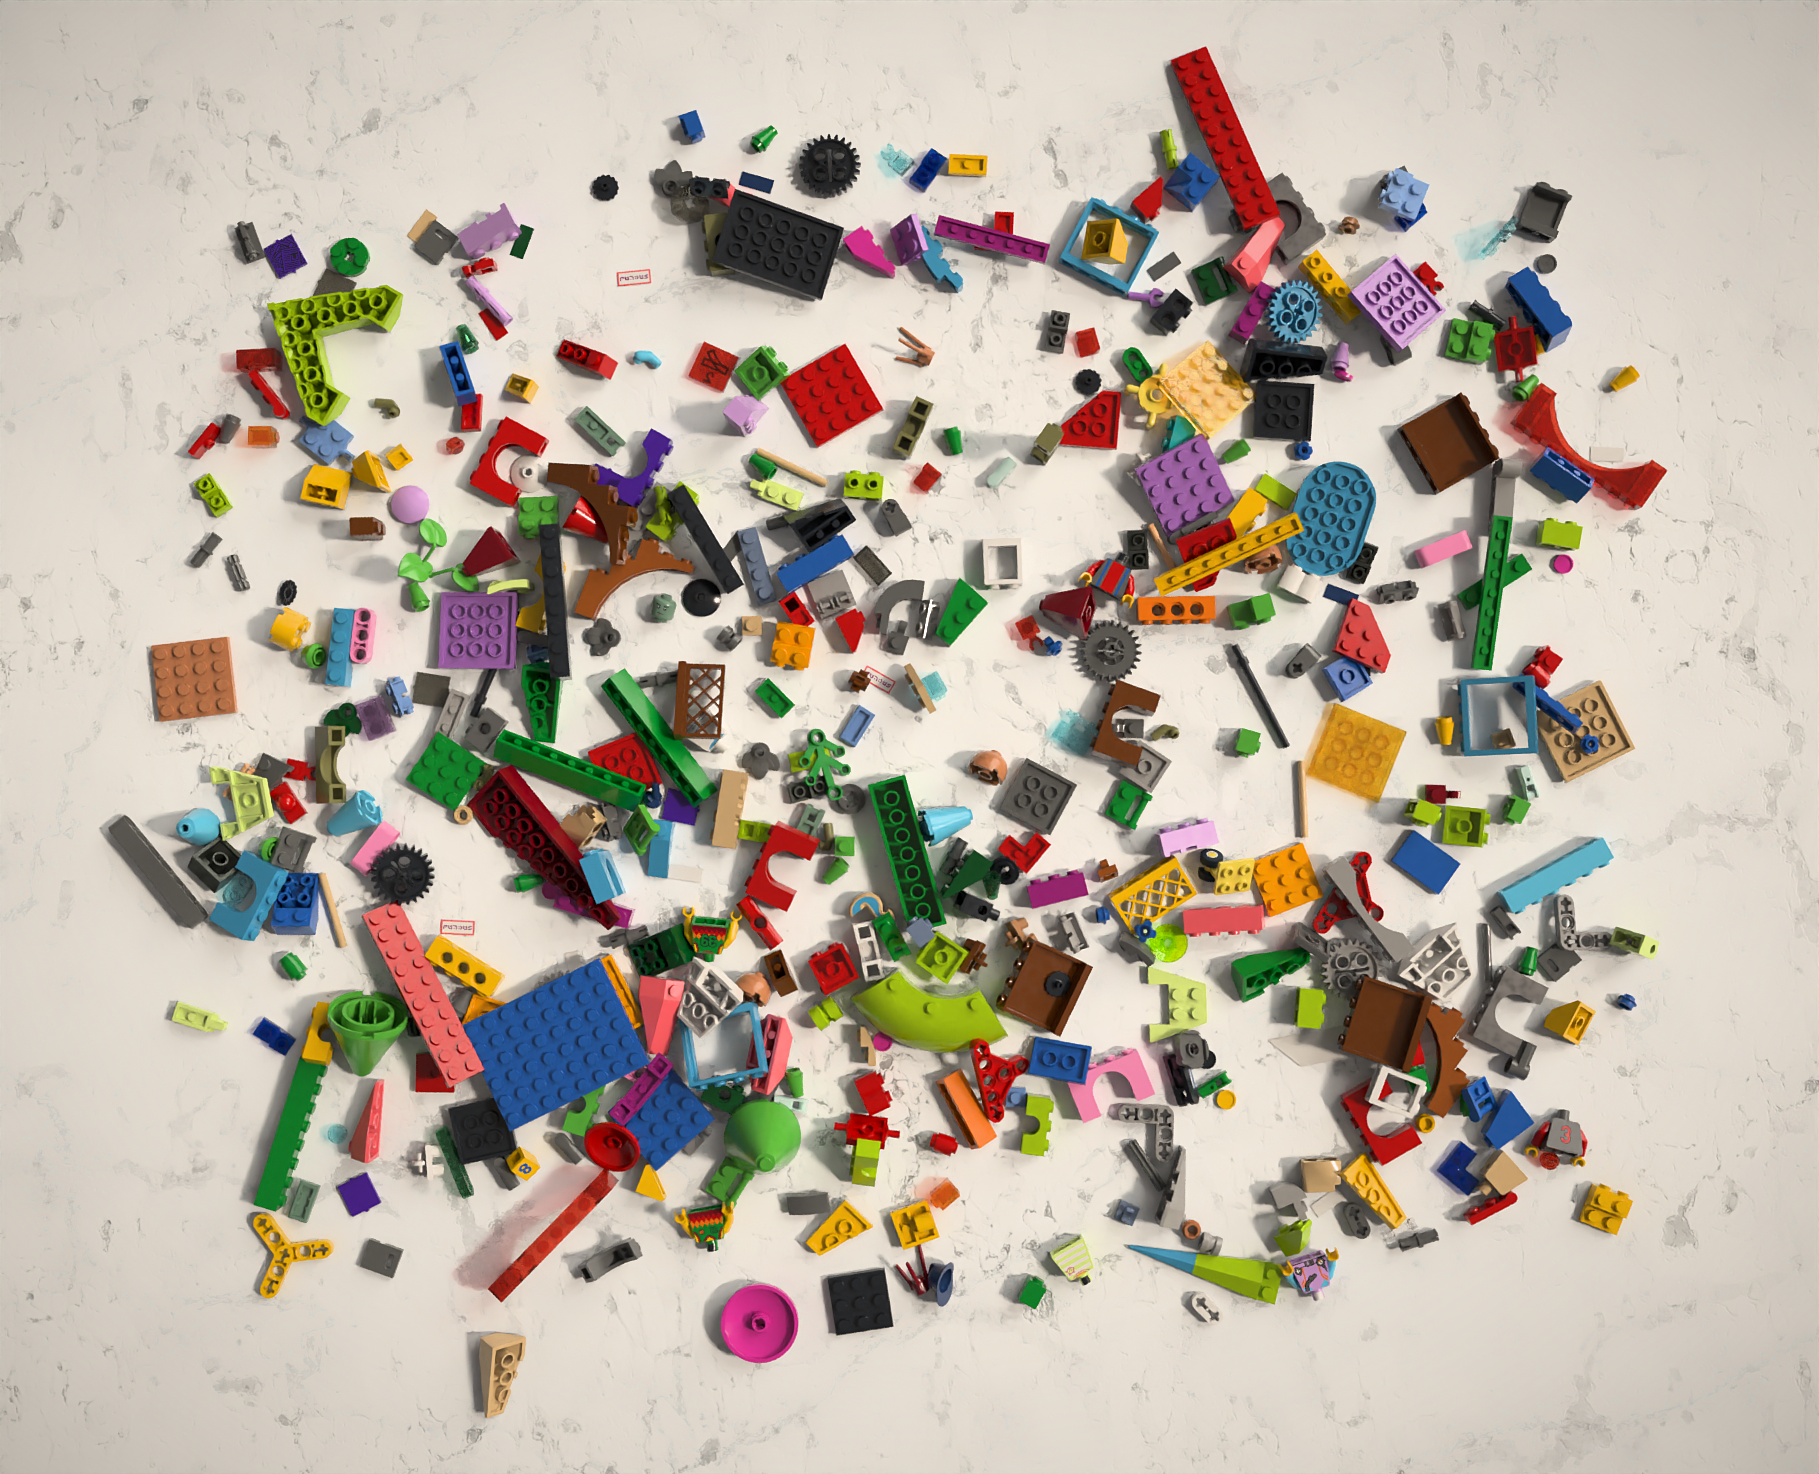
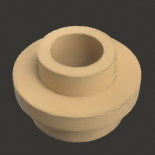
M459 806L454 811L453 817L456 823L466 825L471 822L473 812L467 806ZM462 812L467 814L465 819L461 818Z

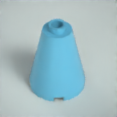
M365 790L358 791L327 821V831L331 835L338 837L376 826L382 821L380 806H375L373 803L375 798Z
M965 806L931 808L918 811V816L922 818V821L919 822L921 833L925 842H930L928 844L929 847L935 846L969 826L971 820H973L971 810Z
M198 808L189 812L177 823L176 831L179 836L195 846H206L220 835L221 822L219 817L211 810Z

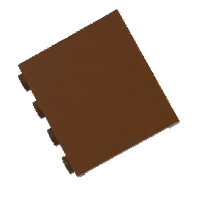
M1462 392L1397 429L1435 495L1500 458L1497 447L1492 445L1489 440V433L1480 425L1479 416L1476 412L1472 411L1469 406L1470 401L1468 397L1463 395Z
M1028 936L1027 940L1022 944V951L1019 957L1013 963L1011 974L1005 980V987L1002 993L997 997L996 1007L1003 1012H1008L1060 1037L1093 966ZM1055 971H1062L1070 977V988L1061 997H1054L1046 991V979Z
M1361 975V978H1358L1355 983L1357 991L1355 997L1352 996L1349 1003L1351 1010L1349 1015L1345 1016L1343 1022L1345 1029L1343 1034L1339 1035L1337 1041L1338 1049L1410 1073L1433 998Z

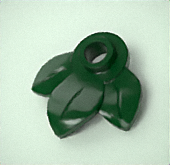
M344 703L339 709L330 710L325 716L323 723L328 726H345V738L351 732L359 734L362 729V721L357 716L358 710L352 703ZM347 709L351 710V714L349 716L346 715Z

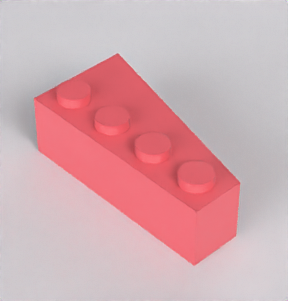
M1257 904L1256 907L1239 905L1235 906V908L1223 906L1216 907V909L1211 907L1184 909V934H1189L1190 937H1199L1201 933H1209V936L1221 935L1220 932H1228V935H1238L1240 931H1248V934H1258L1259 930H1263L1265 927L1264 904Z

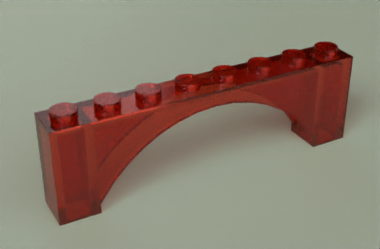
M1542 382L1538 384L1529 399L1523 403L1510 422L1514 426L1513 429L1518 433L1527 435L1534 444H1540L1544 448L1548 446L1595 479L1594 486L1605 489L1610 497L1622 501L1627 509L1638 510L1642 508L1668 470L1654 460H1649L1639 467L1613 469L1596 465L1584 459L1568 444L1560 430L1555 411V396L1557 393Z
M604 1168L537 1239L495 1279L488 1290L502 1303L600 1203L619 1180L609 1170Z

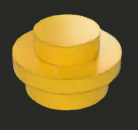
M1423 1113L1416 1118L1415 1125L1420 1132L1429 1133L1435 1127V1120L1431 1115Z

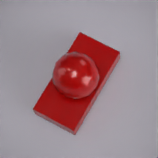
M283 782L270 792L277 808L282 811L290 824L308 814L287 782Z

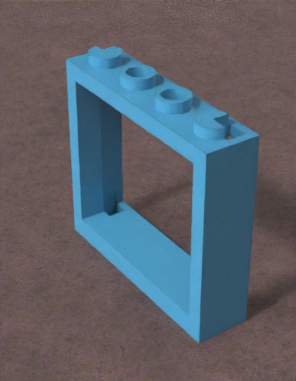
M1091 197L1059 258V263L1126 297L1157 239L1159 231L1153 228L1151 224H1143L1136 216H1128L1120 208L1107 205L1103 199L1099 200ZM1092 210L1109 219H1119L1122 226L1149 239L1127 283L1069 254Z
M1535 676L1461 680V684H1458L1457 688L1458 695H1461L1462 700L1458 708L1459 715H1462L1463 722L1459 724L1460 734H1463L1464 741H1461L1460 744L1461 753H1464V757L1539 753ZM1525 682L1528 748L1471 750L1468 685Z
M756 1003L740 1004L724 1019L746 1014L751 1015L759 1067L699 1080L692 1030L679 1018L690 1088H694L696 1091L707 1090V1086L710 1085L721 1087L725 1086L726 1082L729 1081L739 1083L745 1081L744 1078L752 1077V1079L762 1078L763 1074L769 1073L758 1005Z

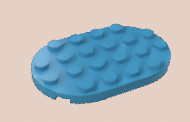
M1328 462L1314 468L1303 480L1292 513H1297L1304 531L1285 539L1287 551L1292 560L1306 572L1320 576L1334 575L1351 566L1358 558L1376 507L1375 488L1369 476L1361 468L1347 462Z

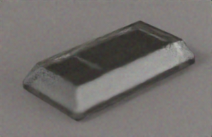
M867 545L853 557L878 586L892 574Z

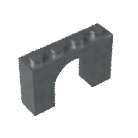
M1282 172L1267 182L1276 205L1289 207L1298 219L1297 231L1281 242L1275 249L1281 260L1287 265L1323 240L1326 236V229L1321 222L1318 223L1314 217V211L1303 202L1302 194L1299 191L1296 192L1293 188L1291 179Z
M1501 965L1494 974L1493 984L1489 985L1485 992L1486 998L1484 1002H1481L1477 1008L1478 1014L1475 1020L1473 1019L1468 1026V1034L1515 1057L1523 1040L1506 1032L1498 1025L1495 1018L1496 1006L1502 998L1513 994L1541 1005L1549 988Z

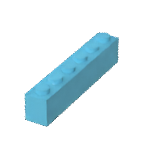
M1596 837L1497 891V894L1507 912L1519 914L1525 911V907L1529 904H1538L1543 900L1542 897L1558 893L1560 887L1564 885L1566 887L1576 883L1575 879L1591 875L1593 869L1609 865V861L1614 856L1604 838Z

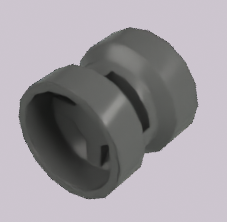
M728 625L716 639L720 643H724L731 652L738 646L743 637L735 634L733 628Z

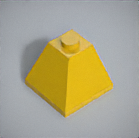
M1116 218L1087 221L1081 259L1108 265L1125 264L1128 243L1120 220Z
M367 450L352 461L353 468L351 470L356 479L358 478V480L386 493L391 492L378 456Z
M1577 1000L1552 1009L1545 1018L1544 1027L1579 1045L1596 1011Z

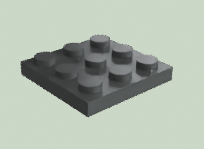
M1026 758L999 809L1051 835L1077 784Z

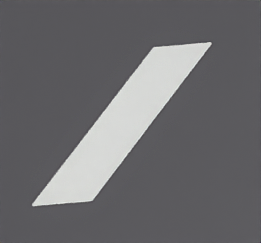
M1345 1026L1268 1040L1300 1067L1358 1056L1338 1049L1337 1041L1339 1035L1343 1034ZM1424 1026L1420 1044L1435 1042L1432 1032Z

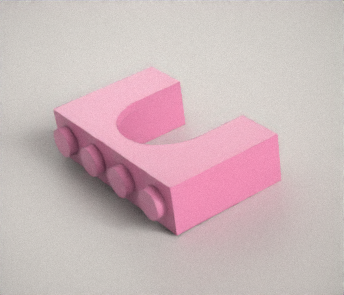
M1127 1048L1121 1051V1055L1105 1057L1103 1059L1104 1062L1099 1064L1096 1062L1090 1063L1085 1086L1067 1082L1083 1123L1101 1116L1093 1096V1086L1096 1079L1103 1073L1115 1071L1123 1074L1127 1078L1137 1101L1155 1095L1137 1049Z

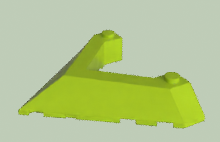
M380 285L376 288H361L344 293L336 292L310 296V298L306 299L298 298L285 300V302L267 303L278 337L281 339V345L291 373L294 375L300 398L303 400L307 417L325 427L342 414L351 399L334 387L323 337L371 324H376L390 333L400 317L404 296L402 293L388 285Z

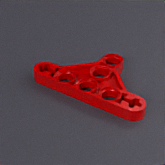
M1357 852L1349 862L1351 866L1359 865V856L1363 857L1365 855V860L1367 861L1366 864L1362 863L1359 866L1362 869L1361 872L1353 868L1357 874V892L1363 900V906L1368 913L1372 908L1379 910V916L1374 919L1378 922L1383 918L1384 911L1372 901L1366 872L1372 863V858L1367 852ZM1335 887L1312 922L1313 930L1320 934L1327 933L1336 921L1357 917L1356 914L1352 915L1347 909V902L1344 899L1341 900L1336 895ZM1330 903H1334L1337 907L1334 914L1327 912V906ZM1324 913L1326 916L1331 917V920L1326 919L1324 922L1326 927L1319 930L1317 922L1324 920L1325 917L1321 916Z
M976 1038L971 1041L969 1050L984 1113L990 1121L998 1123L1004 1118L1003 1101L1014 1079L1028 1070L1029 1061L1022 1055H1015L1005 1059L990 1052L986 1041ZM983 1060H986L987 1063L985 1067L980 1068V1063ZM1022 1060V1066L1016 1069L1017 1062ZM1006 1068V1074L1000 1077L1001 1070ZM990 1076V1082L984 1085V1079ZM994 1093V1098L991 1101H987L989 1094Z

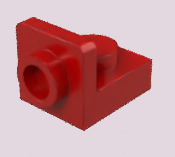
M1549 645L1538 647L1533 654L1534 659L1532 661L1535 664L1538 663L1549 675H1553L1563 658L1550 650L1551 647Z

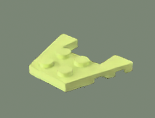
M218 766L209 767L212 785L230 783L237 821L220 824L223 841L274 816L267 778Z
M1147 967L1148 985L1168 984L1169 1023L1149 1024L1150 1043L1207 1023L1205 983L1153 967Z

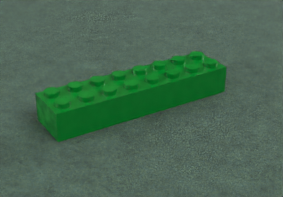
M901 775L869 784L868 788L906 923L915 916L917 918L922 916L923 919L928 918L933 928L947 924L906 776Z

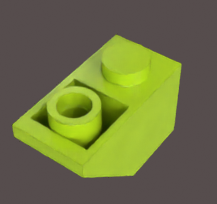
M1300 1219L1291 1225L1284 1224L1278 1228L1279 1232L1273 1238L1285 1257L1299 1254L1309 1243L1312 1226L1310 1219L1304 1221Z

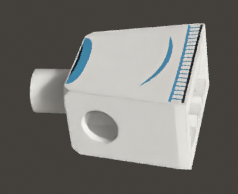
M708 708L706 712L713 717V712ZM703 713L696 721L703 726L710 719ZM713 722L705 728L709 734H717V726ZM693 723L687 729V733H695L700 728ZM723 725L721 739L687 738L707 752H711L716 748L724 754L731 747L723 739L728 734Z

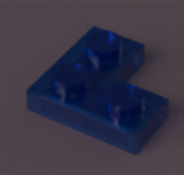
M1459 1141L1436 1171L1467 1196L1471 1194L1480 1182L1466 1170L1477 1153L1462 1141Z

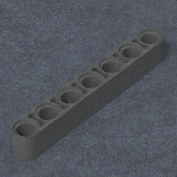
M123 815L108 827L113 837L189 928H195L208 917L204 907L128 816Z

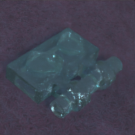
M1069 709L1065 715L1071 718L1070 722L1066 723L1061 720L1051 736L1083 757L1088 751L1092 740L1088 735L1090 732L1096 736L1098 734V731L1095 730L1096 724L1081 717L1082 714L1079 712L1075 713ZM1076 723L1085 728L1083 733L1074 728Z

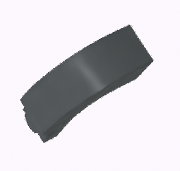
M903 580L891 585L882 593L874 610V614L881 615V618H877L876 629H879V634L887 635L890 612L897 603L904 600L922 602L925 581Z
M629 1237L595 1254L577 1267L585 1282L590 1283L624 1263L639 1259L643 1254L640 1251V1245L634 1238L631 1239Z

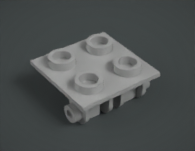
M843 570L807 583L821 619L857 605Z

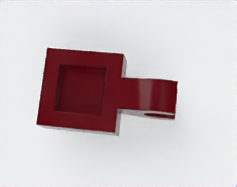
M1425 785V801L1432 804H1446V798H1460L1461 791H1446V785Z

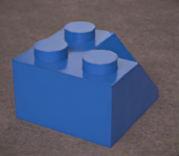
M1190 152L1175 170L1163 189L1193 212L1216 185L1220 176Z

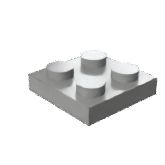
M1139 740L1136 746L1143 748L1137 767L1133 770L1122 766L1119 773L1149 793H1152L1172 761Z

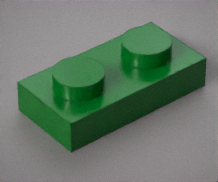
M769 678L755 690L781 718L795 706Z

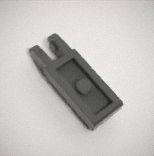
M1212 511L1202 518L1193 521L1191 524L1167 537L1168 544L1175 545L1177 544L1175 539L1195 532L1202 526L1205 528L1214 524L1213 520L1218 518V516Z

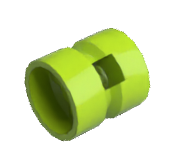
M831 995L823 999L820 1006L816 1004L808 1010L810 1017L820 1031L830 1026V1021L836 1022L844 1016Z

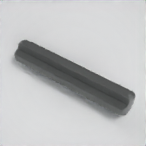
M1131 1140L1127 1146L1156 1190H1163L1166 1184L1137 1140Z

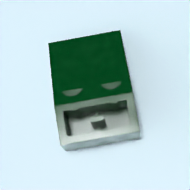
M974 849L971 852L967 850L962 857L964 862L961 867L957 866L952 872L951 877L953 879L951 882H946L940 890V893H942L941 898L945 900L982 880L993 862Z
M683 923L627 945L639 978L640 975H659L692 961L693 957H697L692 945L689 944L684 935Z

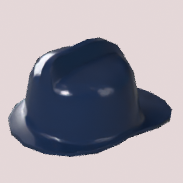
M952 1262L947 1265L931 1263L928 1271L927 1283L936 1292L937 1303L941 1307L948 1303L952 1294L954 1264Z

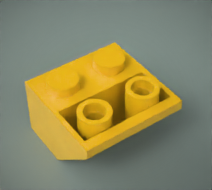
M314 464L304 480L300 499L344 510L353 473Z

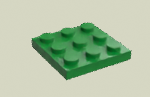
M438 731L405 780L455 811L483 771V766L487 762Z

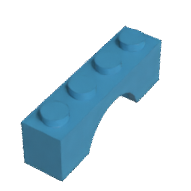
M334 607L325 684L351 687L353 667L351 665L350 648L356 610Z

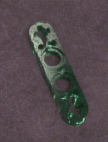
M443 1126L436 1129L437 1140L462 1198L466 1199L473 1196L474 1188L465 1166L460 1164L458 1150L448 1127Z

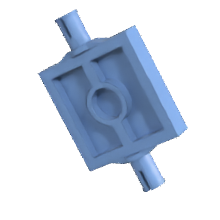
M305 416L299 419V422L307 428L299 441L328 465H331L341 455L349 462L354 459L355 455L346 450L354 435L335 420L324 427L316 421L311 422Z

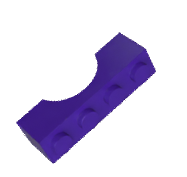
M652 428L650 429L642 443L648 456L647 466L637 477L621 479L617 486L618 499L634 508L637 505L640 506L645 498L644 492L647 488L650 489L654 483V475L663 468L665 456H669L674 448L672 446L673 441Z

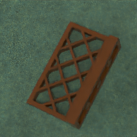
M678 661L673 730L675 740H683V738L721 739L725 664H690L686 661ZM691 669H699L703 674L694 680L691 676ZM713 670H721V676L715 681L708 675ZM707 677L712 684L704 690L698 683ZM696 685L702 692L693 698L689 693ZM716 686L720 693L713 699L707 692ZM703 695H706L711 702L703 708L697 701ZM695 703L700 708V711L692 717L688 712V708ZM714 704L718 708V713L711 717L706 710ZM704 713L710 720L701 726L696 719ZM692 722L700 728L695 733H687V727ZM713 722L717 726V734H709L705 728Z

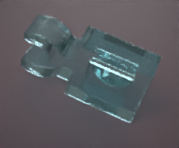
M888 143L887 148L890 152L885 153L881 150V157L889 160L887 162L888 166L902 177L915 164L914 159L901 149L895 152L894 146Z

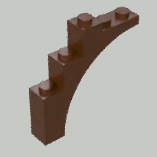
M548 462L547 482L572 488L590 502L599 514L607 533L610 551L609 563L625 565L628 557L626 550L627 541L629 540L628 527L636 526L638 520L637 508L616 505L619 498L617 487L597 485L600 477L599 467L586 464Z

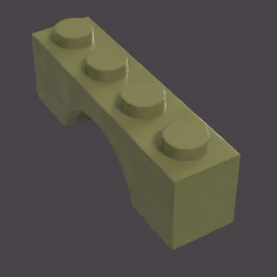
M1047 423L1034 441V448L1030 455L1046 465L1060 445L1064 435L1061 432L1062 428L1055 423L1052 425Z
M345 726L315 727L316 804L346 803V783L340 779L337 771V757L340 750L345 746Z

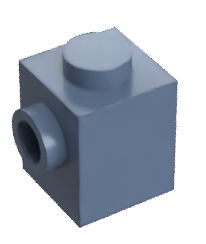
M915 916L907 922L906 930L919 948L935 937L931 930L933 925L928 918L923 919L922 916L920 918Z

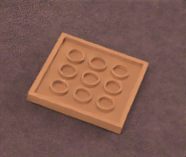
M230 637L151 646L159 722L238 713Z

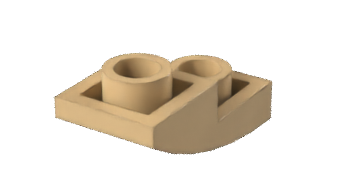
M861 1025V1030H857V1042H861V1047H868V1049H865V1061H868V1066H876L873 1040L866 1026Z

